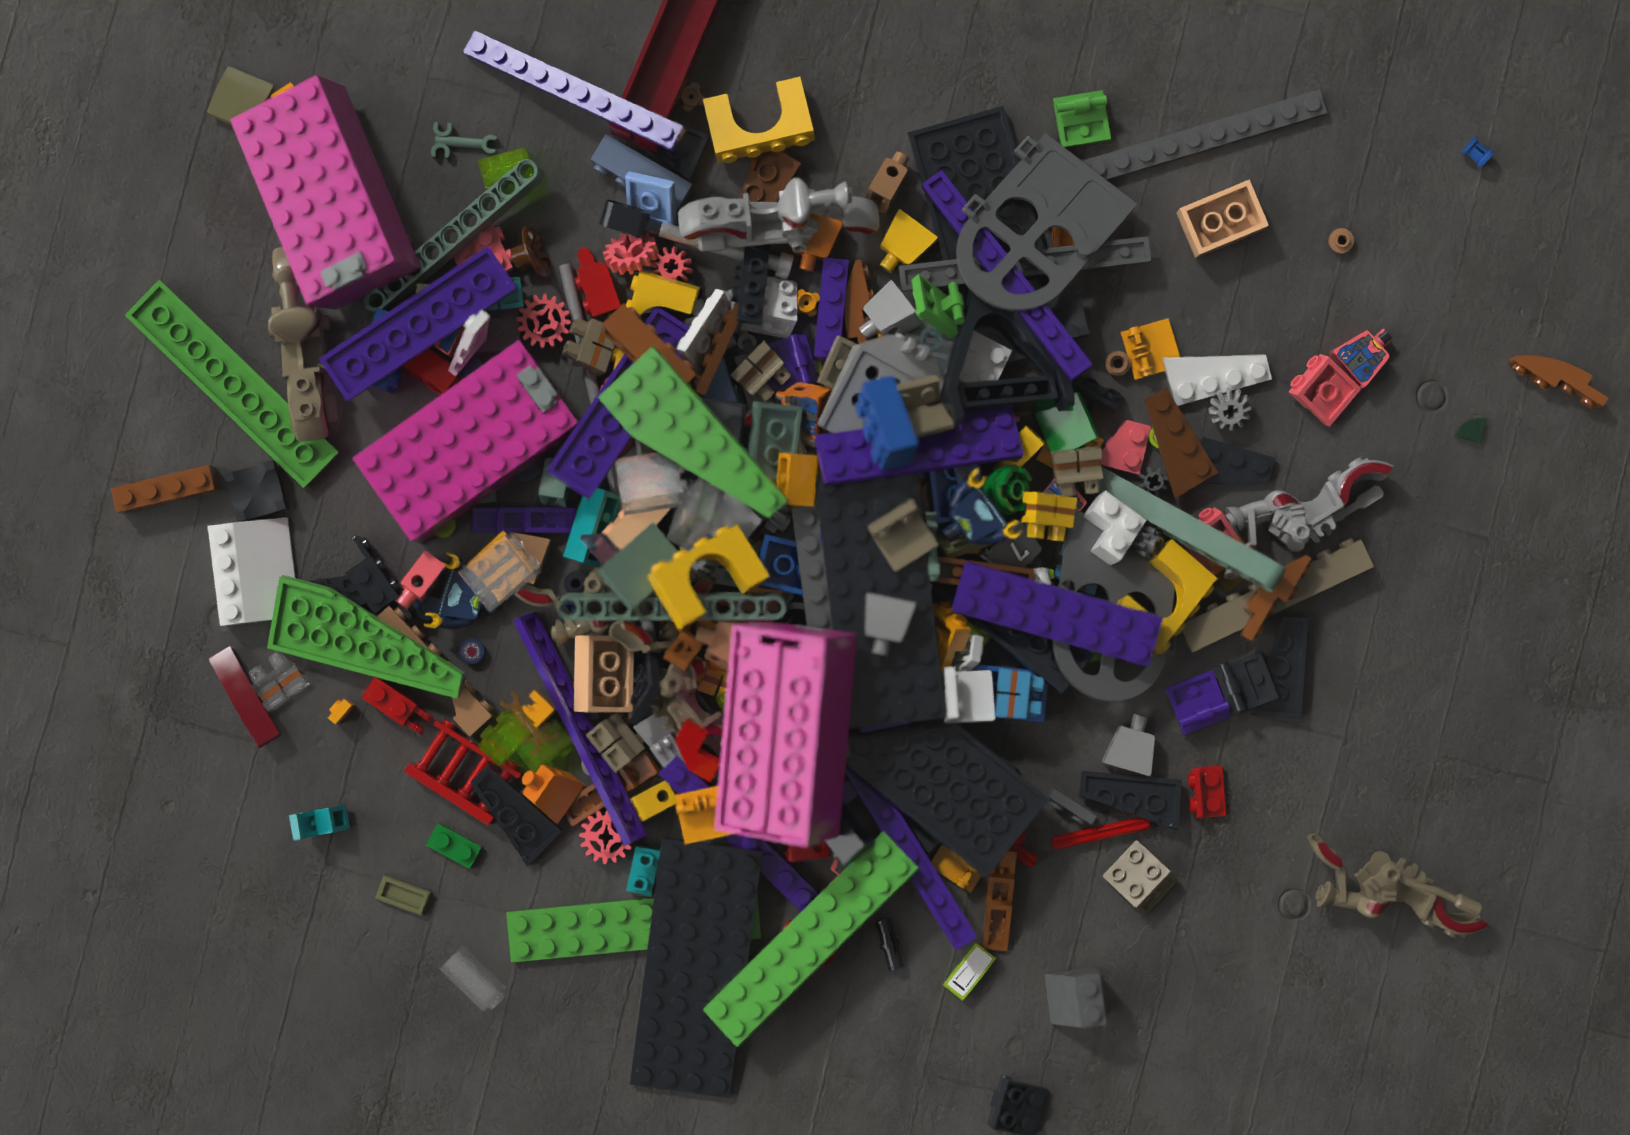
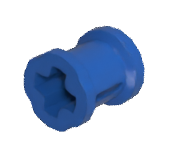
M1475 135L1463 148L1461 154L1469 156L1477 163V167L1480 169L1495 151L1492 149L1488 150L1478 141V137Z

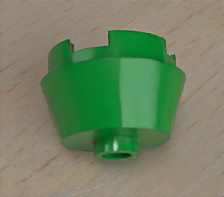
M1008 464L991 471L986 476L983 490L997 510L1011 515L1019 510L1023 511L1026 509L1027 503L1023 502V492H1029L1028 481H1032V478L1026 469L1020 468L1015 464Z

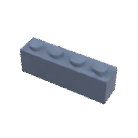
M605 134L590 159L592 164L595 165L594 170L604 176H607L608 173L616 177L615 182L626 188L625 175L629 171L675 181L677 214L693 189L692 184L607 134Z

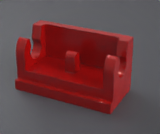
M427 349L404 365L406 373L439 395L452 388L460 378L459 374L461 373L460 371L457 376L450 373L448 369L451 363L430 349Z

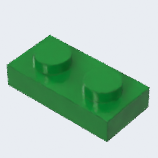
M437 823L426 843V846L468 869H471L483 847L441 823Z

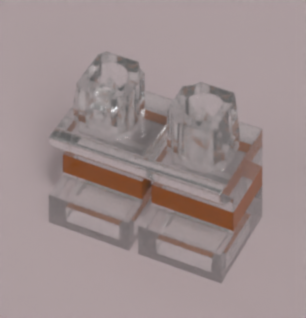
M279 651L268 658L274 667L272 672L267 674L261 665L254 667L248 672L254 683L251 687L257 692L267 711L275 710L289 700L291 696H294L311 684L293 660H288Z

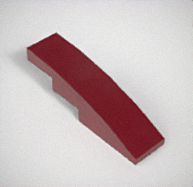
M229 646L209 658L223 688L257 746L261 748L280 737L281 733L266 703L261 700V694L257 692L234 649Z

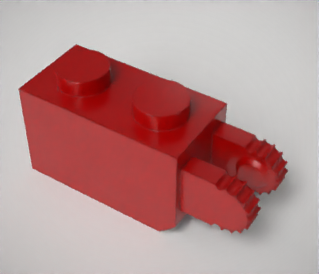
M584 247L579 248L577 253L581 268L577 269L578 277L574 279L579 292L584 290L587 300L582 302L587 315L592 314L596 320L607 316L609 313H614L621 306L607 265L602 262L596 263L590 249Z
M374 677L361 696L362 699L402 726L406 725L421 735L425 730L421 725L410 720L413 714L417 713L421 718L430 722L434 718L427 711L419 707L420 704L381 678Z

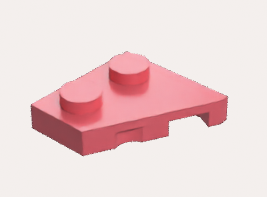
M1125 420L1117 429L1116 434L1107 441L1106 446L1102 449L1101 466L1139 475L1151 426Z

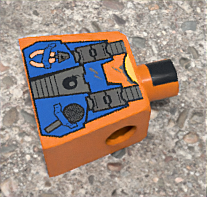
M798 382L785 390V392L780 390L776 392L773 400L774 404L803 407L801 433L815 439V435H822L828 432V430L817 424L832 393V388Z

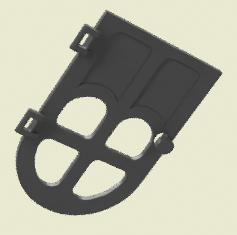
M1046 133L1038 142L1027 136L1013 151L1022 160L989 197L983 200L975 194L961 209L969 219L960 232L956 247V260L959 272L966 285L977 297L992 306L1004 310L1027 311L1044 306L1054 300L1137 206V203ZM1028 143L1031 148L1025 154L1022 149ZM1021 199L1028 201L1037 210V221L1024 235H1017L996 218V211L1008 200ZM976 202L979 206L972 212L969 208ZM1058 227L1066 230L1074 241L1075 253L1064 265L1054 264L1034 247V243L1049 228ZM981 229L990 230L1010 246V252L991 272L979 270L973 260V242L976 234ZM1021 259L1028 260L1049 277V283L1045 287L1027 294H1012L1002 286L1004 277Z
M1075 511L1073 528H1066L1060 581L1057 587L1073 591V587L1069 583L1071 582L1076 592L1084 585L1096 584L1106 591L1108 601L1117 603L1119 599L1129 593L1137 592L1146 596L1152 602L1156 615L1163 616V618L1169 617L1172 614L1175 588L1166 576L1149 563L1151 558L1135 553L1137 547L1131 543L1122 559L1110 566L1091 552L1103 531L1083 517L1085 513ZM1163 533L1159 535L1163 538L1164 543L1172 539ZM1173 635L1171 637V649H1167L1162 655L1152 656L1149 667L1145 666L1144 670L1129 682L1119 681L1114 676L1115 657L1102 654L1099 673L1090 676L1082 672L1075 663L1069 644L1053 640V650L1061 672L1072 686L1091 698L1117 702L1140 695L1156 681L1163 669L1166 655L1175 656L1177 636Z

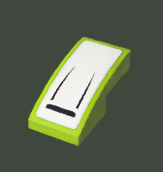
M975 943L946 979L943 986L963 1001L996 958L979 944Z

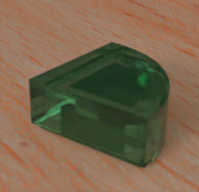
M1474 418L1464 422L1456 430L1454 437L1480 443L1486 418Z

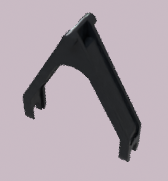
M969 289L963 311L965 321L958 327V334L955 338L940 392V401L954 422V428L958 427L957 423L964 421V412L957 387L974 327L981 323H992L1001 327L1043 375H1053L1058 394L1055 404L1059 412L1067 411L1069 406H1074L1075 396L1070 379L1017 311L1004 310L992 306L977 297Z

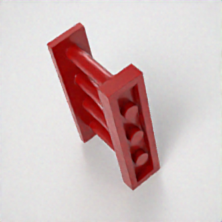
M444 719L443 722L436 720L433 725L440 729L439 733L421 761H417L416 764L413 762L408 763L403 772L486 825H491L495 818L490 810L487 809L482 801L480 804H477L471 800V793L474 790L471 780L487 764L490 765L491 762L504 769L501 775L507 781L510 780L512 775L519 779L523 775L519 771L520 766L510 759L506 762L459 733L455 730L457 726L447 719ZM450 735L460 741L461 745L442 775L435 777L429 773V765ZM471 748L483 757L464 787L459 788L457 791L449 786L451 784L450 779Z

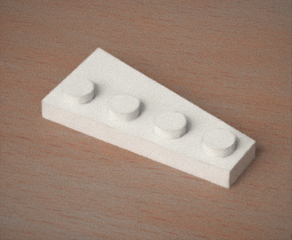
M1265 354L1162 357L1171 395L1177 406L1217 395V391L1225 393L1228 387L1232 391L1272 379Z

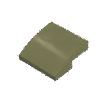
M228 66L215 90L207 110V115L232 125L230 119L269 100L270 95L274 91V85Z

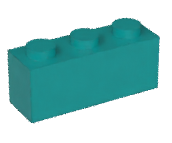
M599 488L596 489L590 500L582 496L563 557L601 568L603 558L595 552L600 545L597 540L601 537L607 526L616 520L623 496Z

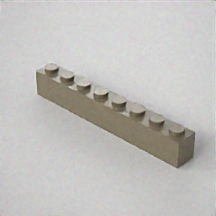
M1353 538L1339 543L1340 548L1333 552L1329 548L1316 554L1318 559L1310 563L1308 562L1311 567L1304 578L1300 577L1295 586L1298 587V590L1293 599H1287L1286 602H1280L1276 599L1274 603L1277 606L1273 614L1373 568L1374 565L1362 540L1354 541ZM1252 584L1248 586L1250 591L1242 595L1237 591L1226 596L1227 602L1220 605L1217 602L1211 603L1203 607L1204 613L1197 616L1194 614L1192 617L1188 616L1183 622L1185 627L1180 632L1188 651H1197L1243 629L1252 615L1243 608L1259 586Z

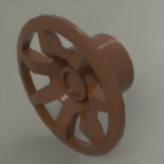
M525 226L522 230L523 244L511 248L513 263L519 271L534 267L538 274L548 277L551 274V262L549 260L546 263L542 260H548L549 256L547 253L539 251L544 242L533 227Z

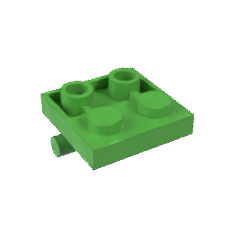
M1103 90L1053 98L1060 145L1064 148L1111 140L1105 106L1107 105L1106 95H1103Z
M918 274L912 279V293L915 298L917 316L922 321L931 324L938 333H943L950 339L958 334L956 324L960 325L965 321L963 314L965 309L962 294L959 293L958 284L956 282L949 283L950 295L948 296Z

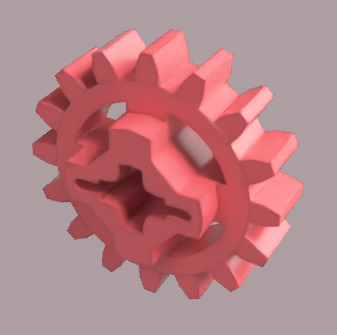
M620 233V238H612V244L605 245L606 251L603 252L607 267L611 268L613 273L619 270L620 275H623L626 271H629L630 275L637 270L643 271L642 267L644 265L650 267V260H656L655 254L659 253L654 236L651 237L649 233H646L645 238Z
M543 294L542 299L539 300L536 295H533L534 302L531 303L525 300L527 308H519V312L523 317H518L516 321L523 323V325L518 328V332L525 331L526 334L523 336V340L531 338V346L533 347L539 342L541 349H544L545 343H549L553 348L554 340L562 343L561 334L568 335L569 333L564 327L571 325V321L565 319V317L570 315L569 310L562 311L565 303L556 304V296H553L551 300H547V294ZM546 305L543 310L537 312L532 310L537 306ZM554 310L558 312L561 324L554 320ZM547 312H549L548 322L550 324H545L540 329V322L537 319H543ZM527 319L534 323L535 329L533 333L527 326ZM552 331L555 333L550 337L542 338L546 332Z
M598 810L596 811L597 818L589 815L588 820L590 824H582L586 832L579 834V837L585 838V841L580 845L581 847H588L585 853L587 856L591 853L595 855L593 861L596 862L601 857L603 858V864H607L608 858H611L615 863L617 862V855L619 854L624 858L626 856L624 849L631 850L632 846L630 844L624 846L622 843L618 850L611 853L612 845L615 842H622L617 830L613 827L608 811L606 810L605 815H603ZM603 820L602 828L598 831H591L597 822ZM608 825L609 834L613 835V838L608 841L606 848L605 838H601L600 834L605 833ZM591 841H596L601 846V852L593 846Z

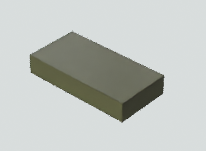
M383 875L375 899L423 916L432 891L388 875Z

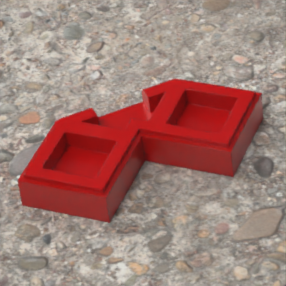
M686 719L675 742L687 769L711 782L720 766L721 759L700 748L709 730Z

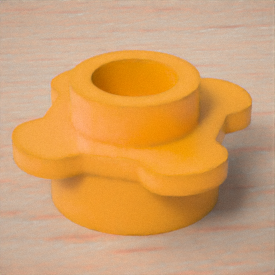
M803 289L798 290L797 314L802 312L806 313L809 317L815 316L817 313L816 304L820 300L819 294L816 292H805ZM805 301H808L809 304H808V305H804V302H805Z

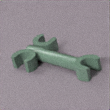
M435 122L433 125V130L436 134L435 145L431 149L433 158L437 157L439 149H444L445 158L449 159L451 151L448 146L483 149L489 155H495L497 152L496 149H489L487 147L490 141H498L495 135H487L484 139L452 137L453 126L451 123H448L445 132L439 131L438 122Z
M926 512L925 524L936 540L937 514L936 512ZM936 546L927 552L930 581H939Z

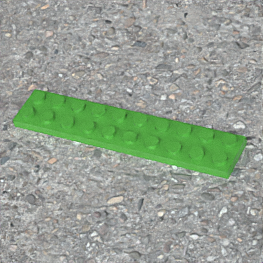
M160 279L125 314L148 339L304 489L340 454L325 438L313 441H298L293 433L288 402Z
M883 831L874 840L875 843L838 875L703 1009L736 1047H739L920 869L886 832Z
M654 897L507 911L511 962L645 950L648 948ZM756 897L751 939L761 938L758 897Z

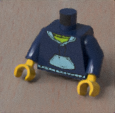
M975 469L969 478L954 489L950 499V510L947 514L953 523L942 530L950 543L963 535L967 542H974L977 545L995 544L1008 538H1016L1023 532L1022 530L1020 532L1012 530V526L1018 523L1016 520L1007 525V522L981 487L986 480V476L982 480L975 478L979 469Z
M447 552L446 554L452 557V561L449 564L442 563L450 569L436 614L430 612L425 614L432 616L433 622L430 625L424 624V626L455 630L470 626L474 620H479L482 611L495 615L500 601L487 597L489 587L467 564L468 562L459 559L451 552Z

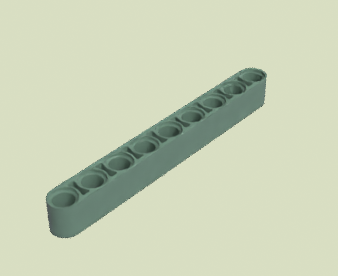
M528 159L522 160L415 251L421 267L417 275L414 276L411 272L397 279L401 281V288L397 292L394 291V283L397 280L367 292L364 297L366 308L376 312L375 300L381 296L383 302L378 309L390 312L416 290L417 283L423 284L478 237L480 232L486 230L539 185L544 178L542 167ZM534 167V175L531 178H526V170ZM514 183L515 191L507 195L506 189L508 185ZM495 199L496 207L489 211L488 203ZM476 215L477 223L475 226L470 227L469 219ZM454 232H457V233H458V239H457V241L454 242V243H451V242H450V236H451V234L454 233ZM438 248L439 256L432 260L431 253L433 249Z
M1101 467L1103 479H1100L1099 492L1090 494L1096 497L1107 491L1146 519L1144 524L1160 530L1164 535L1269 592L1275 590L1286 571L1283 566ZM1081 481V482L1079 483V486H1080L1082 489H1084V482H1083V481Z
M694 592L698 600L705 605L704 610L706 613L699 620H776L781 618L786 611L784 597L776 592H746L743 595L741 592ZM567 593L561 597L558 605V613L565 620H672L656 593H650L633 609H627L623 612L617 611L614 607L616 602L621 601L616 593ZM774 600L781 603V608L777 611H771L767 607L768 603ZM567 601H572L576 604L577 609L573 612H568L563 608V604ZM598 601L603 608L598 612L590 610L589 603ZM643 601H650L654 608L646 612L640 608V604ZM720 601H727L730 604V608L727 611H720L716 605ZM745 601H753L756 607L752 611H745L742 608V604Z

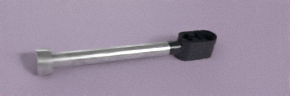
M606 199L599 222L600 225L645 238L646 233L698 248V238L687 240L681 235L679 226L652 219V213L647 210ZM727 247L724 251L710 252L742 261L744 247ZM781 252L780 257L769 254L768 269L774 270L776 277L787 280L794 255Z

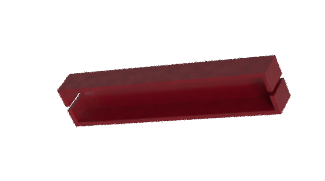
M663 0L621 98L671 121L722 0ZM612 123L609 124L612 135L630 142L635 138L637 145L658 152L659 145Z

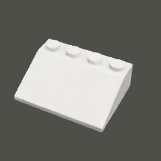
M288 517L208 526L220 626L272 620L279 577L285 575L296 578Z

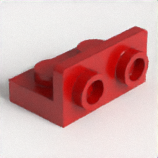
M1222 765L1191 767V773L1187 775L1188 787L1193 788V798L1189 799L1190 812L1194 813L1195 818L1226 816Z

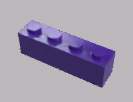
M824 257L814 361L826 362L836 336H841L849 260Z

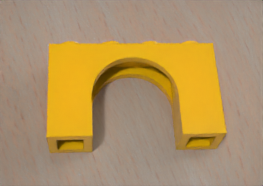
M800 77L776 82L782 114L778 123L772 129L763 133L746 132L735 123L727 94L703 99L718 163H732L738 158H753L764 152H779L789 146H805L811 141H815L814 130Z
M641 271L638 276L634 275L631 290H634L632 300H627L626 306L634 308L640 316L647 309L656 306L668 307L691 314L694 311L700 287L647 271ZM615 347L611 362H615L613 369H615L624 355L617 347Z
M738 524L731 528L728 525L720 528L715 532L716 536L710 540L704 537L694 544L695 548L687 552L686 549H683L672 556L674 560L668 563L661 561L651 568L652 572L647 579L678 630L699 620L706 613L689 583V570L694 563L710 560L721 564L727 569L742 595L764 583L769 577V574Z
M1173 539L1163 543L1161 551L1149 561L1172 582L1177 594V603L1174 611L1169 617L1162 620L1152 656L1162 655L1171 645L1168 641L1173 635L1177 636L1184 629L1185 624L1183 622L1188 616L1192 617L1200 608L1198 602L1202 597L1205 599L1211 594L1215 588L1212 584L1217 579L1216 576ZM1128 595L1117 602V604L1147 612Z

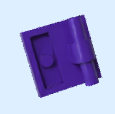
M806 333L801 335L793 334L789 338L767 344L784 362L783 365L791 375L782 385L773 376L768 379V386L775 392L773 395L779 390L785 392V390L798 382L807 384L817 383L818 375Z
M1213 670L1165 688L1183 735L1231 717L1229 713L1230 707L1228 702L1224 701Z

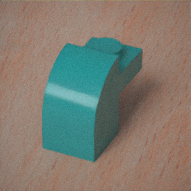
M346 804L289 815L293 840L350 829Z

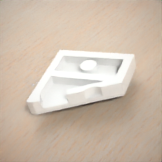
M969 635L964 651L955 652L950 666L955 667V672L970 671L980 662L983 653V637Z

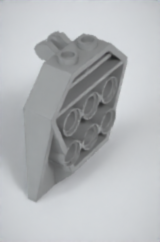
M896 333L895 336L884 335L853 345L817 425L832 433L863 429L864 423L862 418H858L855 407L851 401L852 396L861 392L864 382L893 375L897 385L936 375L940 380L941 392L943 380L937 359L930 355V347L926 345H917L915 347L916 340L914 338H907L899 333ZM870 366L875 370V375L871 380L867 379L865 374L866 369Z

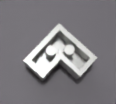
M1107 491L1095 497L1083 516L1103 531L1091 552L1110 566L1122 559L1146 519Z

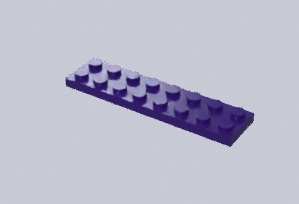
M487 246L319 358V360L345 399L349 402L465 325L471 315L477 316L481 310L486 311L517 290V287L490 247Z
M656 306L645 322V325L649 324L654 327L659 333L658 337L664 343H670L676 349V355L682 360L677 347L681 338L686 335L690 327ZM625 354L546 472L589 500L631 438L629 432L598 398L634 364Z
M1013 408L964 415V421L957 423V428L917 438L918 445L910 464L882 472L879 465L875 464L872 459L871 449L873 448L871 442L865 439L863 429L815 435L814 441L824 486L1020 459L1024 454Z
M965 561L951 610L1148 667L1163 620V616L969 561Z

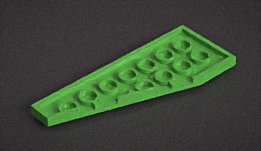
M652 346L598 397L631 436L766 517H771L789 501L787 496L655 346Z
M285 575L279 577L268 649L457 699L460 697L465 672L331 587Z

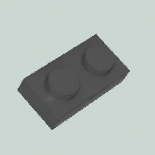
M1054 788L1047 795L1052 799L1050 802L1052 806L1062 812L1064 808L1073 812L1071 818L1082 825L1086 821L1092 825L1097 817Z

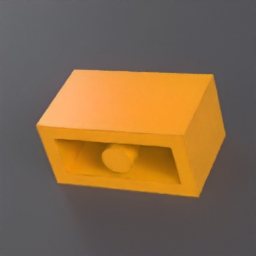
M779 453L776 485L789 499L785 505L814 507V501L817 496L815 487L816 475L819 471L818 456Z

